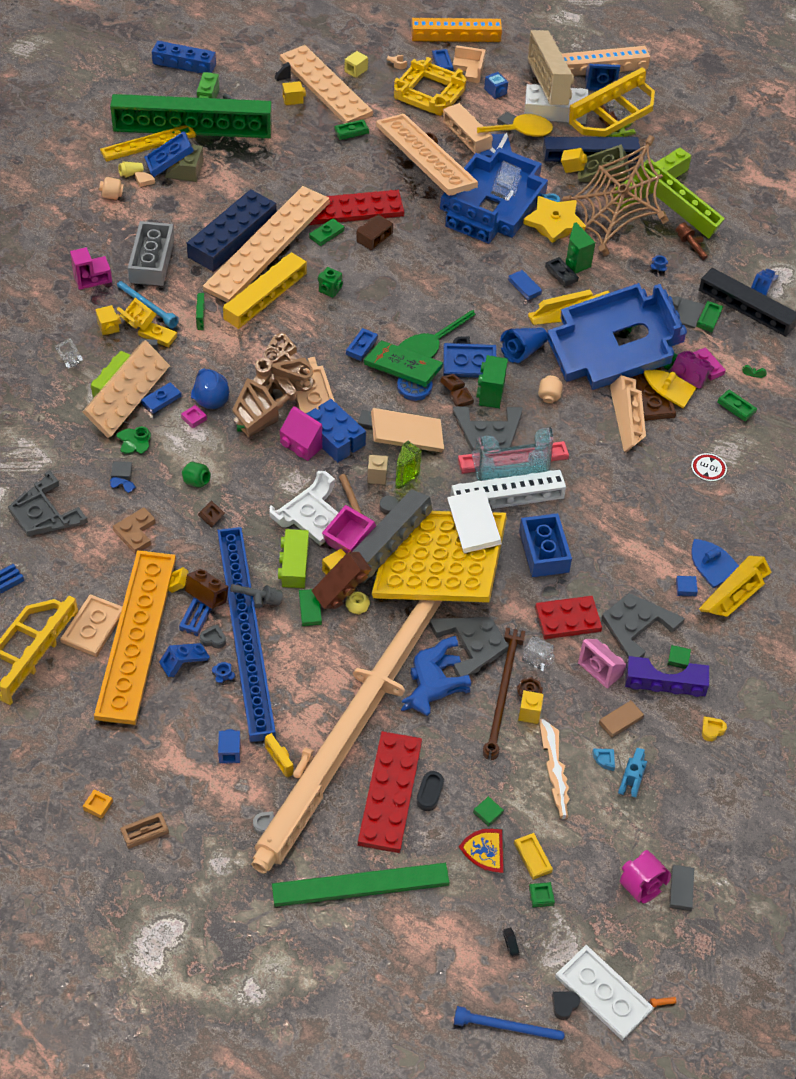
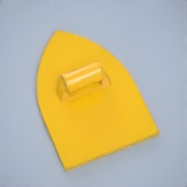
M660 370L644 371L646 380L658 394L683 409L697 388L676 376L674 372L669 373Z

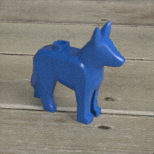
M456 636L441 640L436 646L421 650L414 657V668L410 670L412 679L417 680L418 687L410 696L401 701L405 703L401 711L412 708L428 716L430 714V702L440 700L456 692L464 691L465 693H470L471 680L469 675L446 678L442 672L444 668L461 662L460 656L445 654L447 649L458 646Z

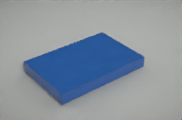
M183 131L144 158L150 173L155 177L192 153L194 149L187 134Z
M444 343L443 376L455 374L457 377L479 378V375L483 374L480 373L481 364L486 361L487 355L496 357V345Z

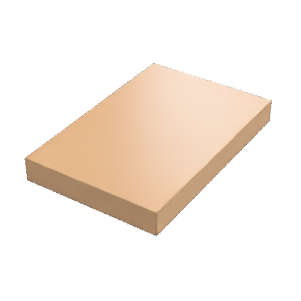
M90 594L62 635L61 643L97 657L119 622L122 606Z

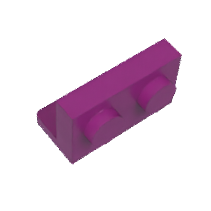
M684 351L679 353L670 372L676 373V376L695 387L702 388L709 372L713 371L714 367L710 365L709 361L695 357L696 355L693 352Z

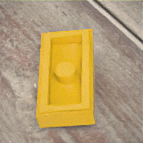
M151 322L144 331L141 328L138 330V336L157 340L158 344L169 348L177 338V332Z
M272 733L265 736L266 750L284 776L289 778L293 775L294 771L287 749L279 745Z

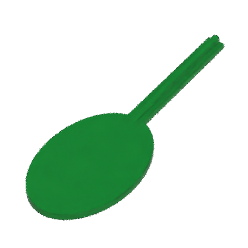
M471 310L434 335L428 333L417 334L405 339L398 346L433 358L439 349V339L476 314L474 310Z

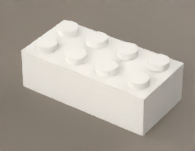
M527 84L524 114H534L544 117L549 121L569 123L570 105L588 96V89L570 88L572 90V98L569 99V105H550L540 85ZM587 114L576 120L580 124H585Z

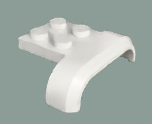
M318 471L313 484L278 510H275L271 505L270 517L283 528L295 524L301 530H309V537L318 545H322L326 542L322 532L338 514L335 509L324 501L334 488L335 478L326 471Z

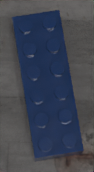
M250 189L187 242L188 258L212 272L216 271L277 212L276 202Z

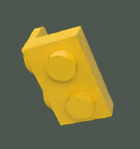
M134 298L125 311L119 306L117 308L121 313L120 317L135 329L139 327L143 331L157 315L137 298Z

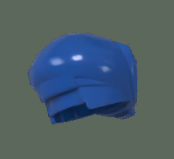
M203 368L197 373L191 398L198 405L206 409L223 407L229 399L230 390L228 382L218 372Z

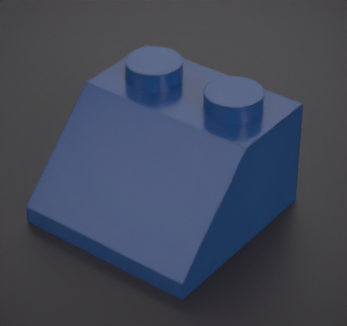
M589 64L585 75L586 89L588 91H598L617 81L620 65Z

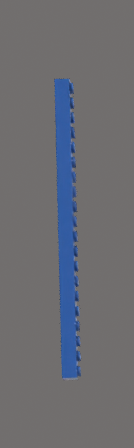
M242 528L217 530L225 584L229 586L227 598L250 742L264 741L265 736L271 733L276 739L253 596L230 591L232 584L251 588Z

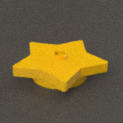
M538 196L537 210L526 216L523 221L524 225L536 228L541 235L547 237L552 243L557 239L568 236L575 222L584 231L586 225L575 214L576 200L555 202Z

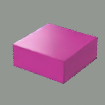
M194 405L181 413V418L193 429L205 422L207 415Z

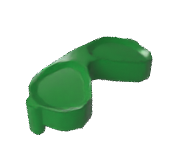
M750 365L742 367V372L751 377L763 378L767 375V371L764 368L756 371V368L752 370Z

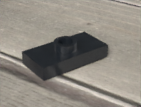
M560 257L545 263V268L564 287L578 282L579 277Z

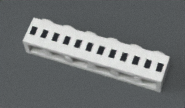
M550 470L541 473H530L464 484L459 483L451 486V496L485 489L490 508L495 509L564 499L566 485L560 470Z

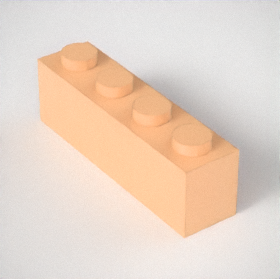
M460 103L443 109V122L474 154L492 148L493 137L491 133H477L476 128L483 127V125Z

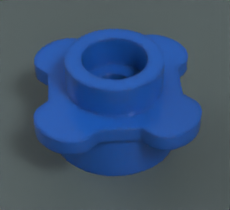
M658 255L652 258V269L658 271L667 270L668 260L664 256Z
M221 662L212 668V673L215 674L217 683L235 678V673L232 672L230 663Z

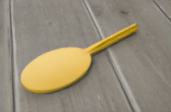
M522 114L514 119L513 124L477 127L476 129L477 133L517 130L528 136L541 137L550 134L553 126L549 120L539 115Z

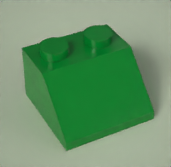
M577 222L573 224L566 264L575 274L592 266L596 244Z

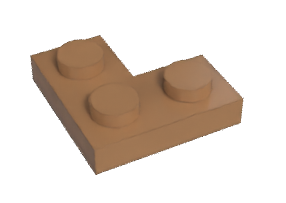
M143 507L113 525V531L136 554L137 550L142 551L151 545V540L142 531L156 524L155 518Z

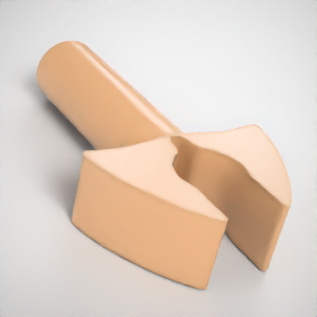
M309 748L303 749L301 760L293 772L295 778H300L304 770L309 766L313 759L312 754L314 750Z

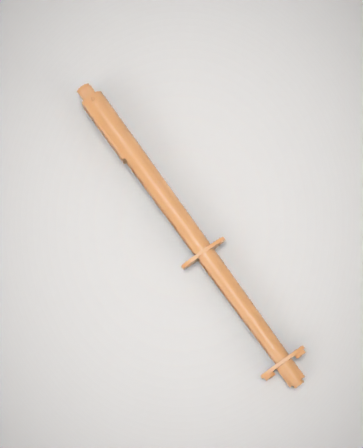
M419 600L373 670L368 671L360 668L354 670L353 676L362 682L363 685L256 843V854L251 863L255 870L265 874L267 871H270L274 864L281 865L323 799L324 790L384 694L403 696L405 693L404 687L393 680L442 601Z

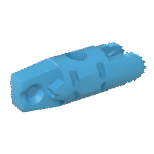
M636 748L633 758L629 757L618 791L619 794L624 795L626 787L629 785L632 786L631 796L637 797L647 765V761H644L645 749Z

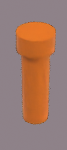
M650 998V1004L654 1008L662 1005L676 1004V998Z

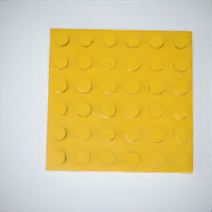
M431 511L409 537L400 544L397 550L387 558L385 563L378 568L372 596L379 599L490 602L501 545L463 553L451 511ZM492 512L502 543L507 515L506 513Z

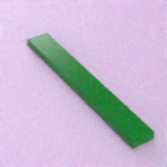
M446 863L272 883L274 907L443 887L449 886L450 882Z

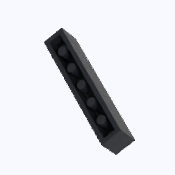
M711 268L701 278L699 291L777 333L787 337L795 328L796 311L714 268Z

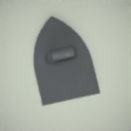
M680 296L671 297L675 311L677 310L680 315L682 325L695 329L704 304L684 299Z

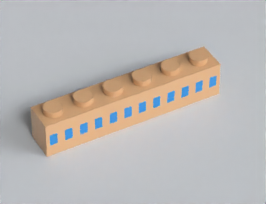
M646 46L562 54L574 76L586 75V69L589 64L620 65V72L635 71L642 67L648 69L650 55Z

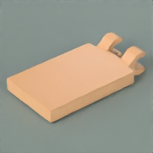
M315 357L308 358V362L313 368V387L306 392L296 391L295 399L298 409L304 413H308L315 408L318 410V406L330 399L334 401L323 365L317 366ZM306 368V369H303V370H306L307 373H310V370H309V369H307V368ZM302 380L300 384L303 387H307L310 385V381Z

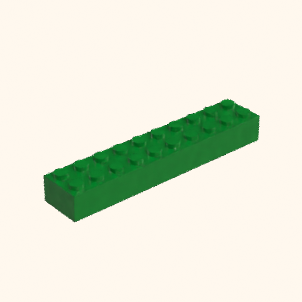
M112 94L110 109L113 132L159 133L187 125L194 130L196 135L271 138V101ZM188 127L180 129L181 133L183 131H185V133L190 132V130Z

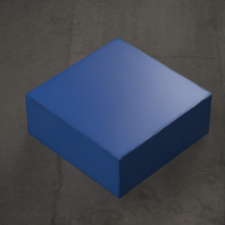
M696 576L676 577L677 596H697Z

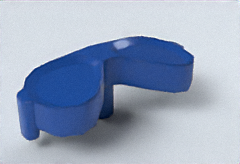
M118 477L110 479L112 488L123 484L125 491L128 493L136 489V486L131 481Z

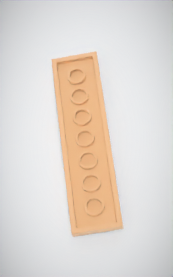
M306 45L280 54V61L283 64L289 62L291 71L344 124L373 116V110Z

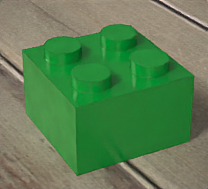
M487 355L486 361L482 362L480 373L483 374H480L478 379V386L481 387H478L476 398H479L480 406L500 409L508 358Z

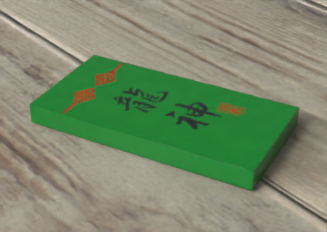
M382 340L364 359V365L424 387L431 382L443 367V362Z

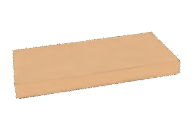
M377 408L372 409L374 442L441 453L444 450L441 419Z

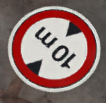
M700 454L693 459L691 464L693 472L699 478L707 481L719 480L727 472L726 463L714 454Z

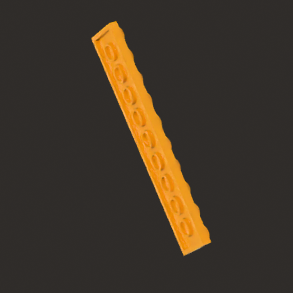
M137 550L94 713L95 720L136 725L169 591L168 587L176 562V555Z

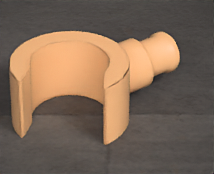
M403 55L387 56V61L394 63L396 69L401 70L407 67V61H403Z

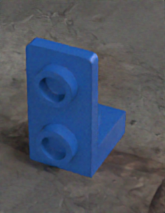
M771 269L762 270L756 274L751 288L767 296L772 282L777 280L779 276Z
M201 643L169 645L159 663L168 677H175L183 663L208 661L210 656Z

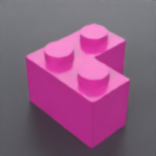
M87 247L70 251L73 275L79 290L112 282L111 269L105 256L91 259Z

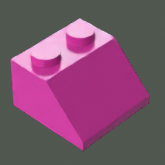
M294 406L280 429V443L285 448L295 452L297 456L309 461L322 449V424Z

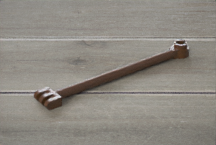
M506 627L504 639L506 642H509L489 742L485 743L482 752L487 760L490 754L488 748L495 749L491 752V760L499 756L500 748L497 740L517 644L523 645L526 631H521L519 637L517 636V629H514L513 635H509L510 628Z

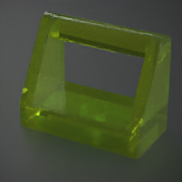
M406 441L402 445L397 460L395 482L397 489L403 488L420 474L421 450L410 441Z

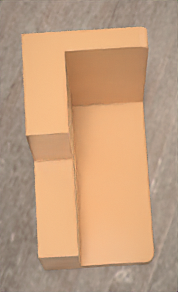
M456 46L453 70L460 69L465 71L466 81L480 83L486 50Z

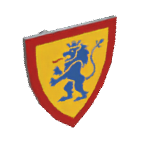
M486 828L475 831L467 836L458 846L464 855L475 865L488 871L504 873L505 842L503 840V829Z

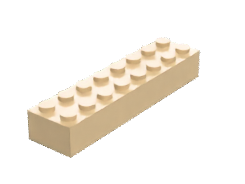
M531 30L528 61L549 104L569 105V99L572 98V90L570 88L574 82V75L568 68V64L565 62L548 30Z

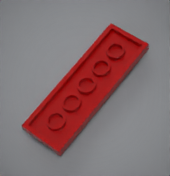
M399 190L326 196L329 197L330 203L308 225L325 224L331 219H335L338 222L369 220L377 216V214L384 218L403 217L405 211Z
M381 731L359 833L358 846L400 853L422 738Z

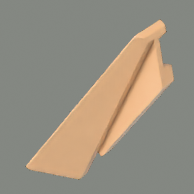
M621 375L610 385L623 450L627 452L646 437L642 391L636 389L635 379Z

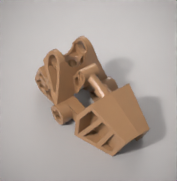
M284 333L273 336L264 352V358L258 359L255 363L256 377L253 380L247 378L232 409L236 416L234 423L236 425H244L245 428H241V430L248 438L276 423L279 420L278 410L288 400H295L296 391L306 392L313 387V368L305 357L295 358L293 354L297 352V348ZM281 339L284 340V343H281V344L278 346L277 341L280 342ZM303 368L309 369L310 373H307V371L303 370ZM302 380H308L310 381V385L307 387L301 386L300 382ZM274 389H280L284 394L276 400L271 396Z

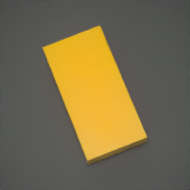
M534 833L514 840V845L532 880L552 873L553 868Z

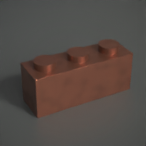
M347 552L314 587L312 593L324 609H337L343 604V600L355 591V587L367 579V575L372 569L360 552Z

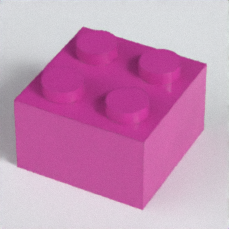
M345 505L325 528L322 535L327 545L335 550L342 549L345 553L352 552L376 527V524L373 520Z

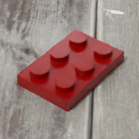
M593 595L535 604L544 639L602 631Z

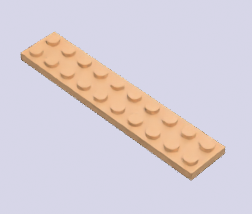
M405 114L376 121V127L448 196L478 188V181Z
M302 186L202 286L203 291L225 302H230L238 293L245 290L330 203L329 197Z

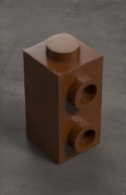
M203 569L187 574L185 585L187 593L211 609L226 603L229 586Z

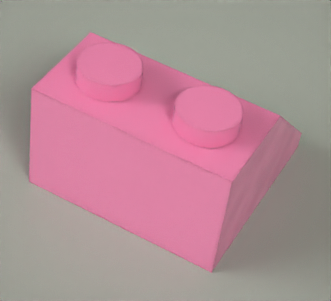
M585 639L583 641L578 664L603 686L609 688L624 675L626 664L621 657L616 656L607 645L602 644L598 639Z

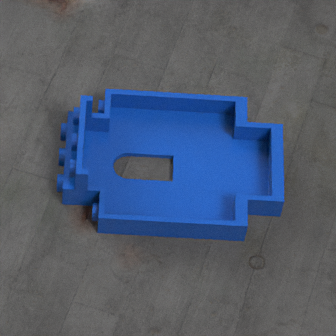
M500 147L491 158L475 153L464 169L478 181V188L449 196L444 192L441 196L440 210L448 212L446 214L445 227L490 244L498 232L513 238L523 225L524 218L531 214L537 206L538 196L542 197L547 191L548 180L540 177L542 163ZM486 198L499 203L493 212L480 207Z
M638 283L561 309L560 318L563 325L548 330L547 340L565 381L569 382L586 376L592 390L612 384L621 375L630 378L644 373L645 370H654L671 364L674 356L672 346L685 341L687 330L685 325L681 323L678 311H675L671 296H668L667 291L663 290L661 284L655 285L653 294L647 297L645 289H642ZM635 325L647 327L649 333L646 337L621 346L618 345L613 334Z

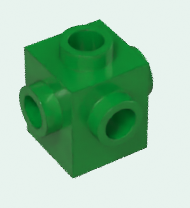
M327 267L318 276L319 292L334 298L343 286L342 273Z

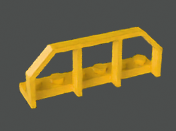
M642 67L571 104L569 124L582 135L606 137L653 112L655 90L645 83L646 70ZM639 87L651 97L650 105L639 110L622 95ZM614 99L632 114L617 121L600 106ZM594 111L611 126L605 129L584 127L576 119Z
M68 596L62 602L52 599L27 605L0 638V659L13 665L8 675L4 676L0 681V701L11 705L13 703L12 695L29 673L33 675L36 673L35 665L50 646L55 648L57 645L56 638L71 618L75 617L78 613L76 598ZM54 608L57 609L56 613L49 617L42 631H37L23 624L30 614ZM17 630L35 638L32 644L25 648L20 659L2 651Z

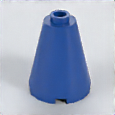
M542 327L508 329L502 333L500 342L503 345L501 351L504 357L508 358L509 362L521 363L547 342V332Z

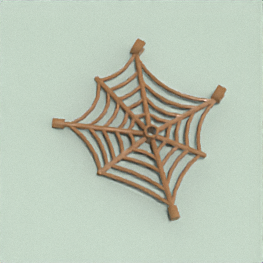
M651 135L648 136L645 142L646 145L613 162L602 166L599 165L593 179L574 197L571 195L564 196L562 198L563 201L576 200L581 204L585 212V229L597 235L601 243L598 248L604 257L610 254L606 246L607 241L629 222L654 214L658 215L663 224L669 221L665 211L660 209L656 199L657 184L663 175H658L650 160L649 146L652 145L655 139ZM642 151L640 155L630 161L607 170L604 169V167L625 160ZM646 152L649 166L656 177L650 178L646 173L643 161ZM639 158L637 164L630 169L613 175L608 173ZM640 164L644 175L648 179L646 181H644L638 173V168ZM601 170L599 179L586 195H581L591 186ZM633 170L632 174L618 180L613 178ZM603 174H605L604 179L602 180L596 192L594 194H591L601 181ZM635 174L637 175L641 183H634L633 178ZM608 177L609 181L604 191L598 193ZM629 178L627 184H625V183L620 184V183H619V182L625 181V180H627V179ZM655 180L653 197L656 208L650 205L648 198L650 184ZM612 181L614 183L613 189L606 192ZM646 184H648L646 188L647 202L642 200V190ZM638 187H640V191H639V193H640V198L637 197V188H638ZM607 195H610L611 197L610 202L608 201ZM599 196H604L606 199V206L603 209L598 198ZM595 197L599 204V212L596 215L595 205L589 199ZM578 199H587L592 205L593 213L588 222L587 209ZM633 200L638 201L635 203H631L620 210L621 205ZM612 204L617 205L615 212L609 208ZM643 204L646 206L629 211L616 220V217L622 211L633 205ZM651 209L654 211L627 220L611 233L613 226L626 216L640 210ZM606 210L614 214L612 220L602 213ZM599 216L605 218L610 223L608 230L596 221ZM592 222L601 226L606 232L604 241L597 231L588 227Z

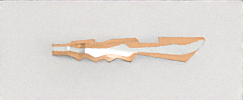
M540 719L539 725L543 749H548L549 761L546 762V766L553 785L552 795L555 805L559 810L560 819H567V804L570 798L567 795L569 787L566 782L568 779L563 774L565 765L559 761V730L544 719Z

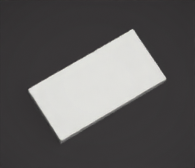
M485 489L447 497L463 553L502 544Z
M587 945L555 975L569 991L577 993L580 1001L622 1041L654 1009L649 1002Z

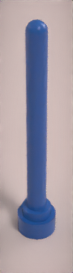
M456 1007L454 1025L463 1026V1024L474 1023L556 1040H563L565 1038L564 1032L560 1030L472 1014L469 1010H466V1007Z

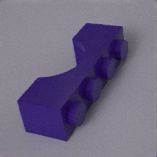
M629 656L626 664L625 687L635 690L645 689L654 692L662 691L705 697L709 688V665L689 663L687 668L678 674H665L654 668L649 658Z

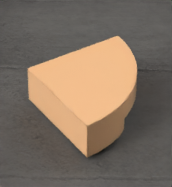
M145 172L134 173L139 187L155 184V179L152 175Z

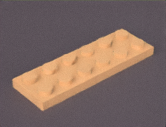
M144 340L82 413L107 438L111 437L170 365Z

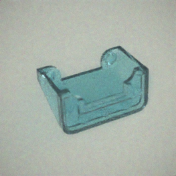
M552 428L539 429L534 436L535 444L500 448L497 439L493 436L478 437L472 452L477 480L485 481L550 471L553 447Z

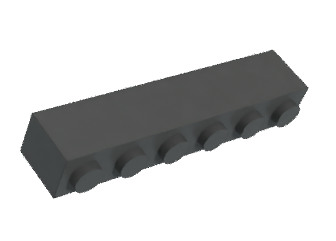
M411 489L352 551L360 552L372 569L367 575V579L362 583H365L374 575L375 571L385 563L387 558L397 550L400 544L431 513L430 496Z

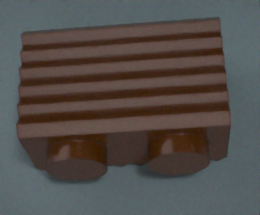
M377 214V216L370 218L368 223L366 222L364 226H360L357 229L356 241L371 251L393 234L394 224Z

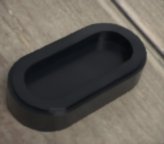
M430 771L423 777L416 800L417 806L423 811H431L438 804L444 784V778L439 772Z

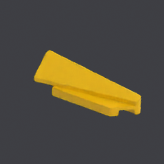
M585 290L546 299L539 303L540 308L538 310L529 312L528 317L533 325L562 322L560 318L561 309L610 292L605 291L593 295L591 290Z
M748 556L705 601L699 610L728 617L765 584L763 578L772 573L765 557Z

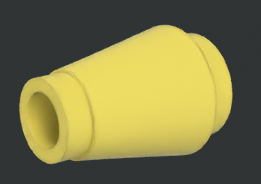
M123 161L118 165L120 176L125 178L135 175V172L144 171L142 163Z

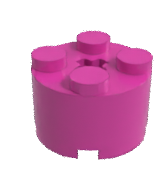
M645 850L633 862L629 860L623 865L622 870L624 872L620 883L638 903L641 901L644 904L653 900L662 892L659 888L663 883L667 886L671 879V873L652 853Z

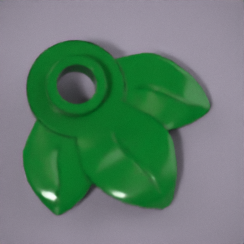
M140 426L135 430L128 428L117 433L116 437L124 441L120 449L121 453L130 454L137 451L139 454L146 452L149 448L148 441L151 439L150 431L146 427Z

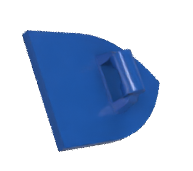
M694 539L691 555L695 567L712 588L721 585L739 565L721 547L708 541Z

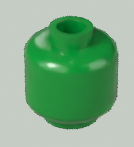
M193 461L183 468L182 477L185 484L201 488L210 481L211 473L206 465Z

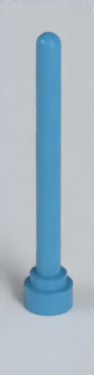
M122 281L117 283L120 289L131 297L137 298L160 316L166 326L171 329L177 326L179 322L178 316L173 313L164 312Z

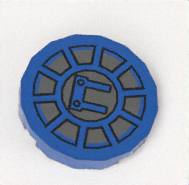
M400 377L397 381L399 394L413 401L425 399V396L431 394L433 387L432 380L426 387Z

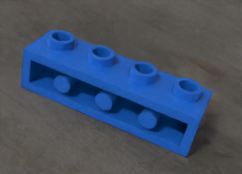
M157 41L152 50V62L156 65L201 74L203 72L212 73L216 66V52Z

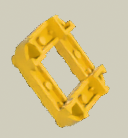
M426 57V60L419 61L413 59L411 67L400 79L396 78L394 81V98L422 110L435 113L437 116L443 115V109L452 106L466 89V78L463 75V71L458 69L456 72L434 65L431 63L432 58ZM423 77L447 85L441 94H436L434 97L413 90Z

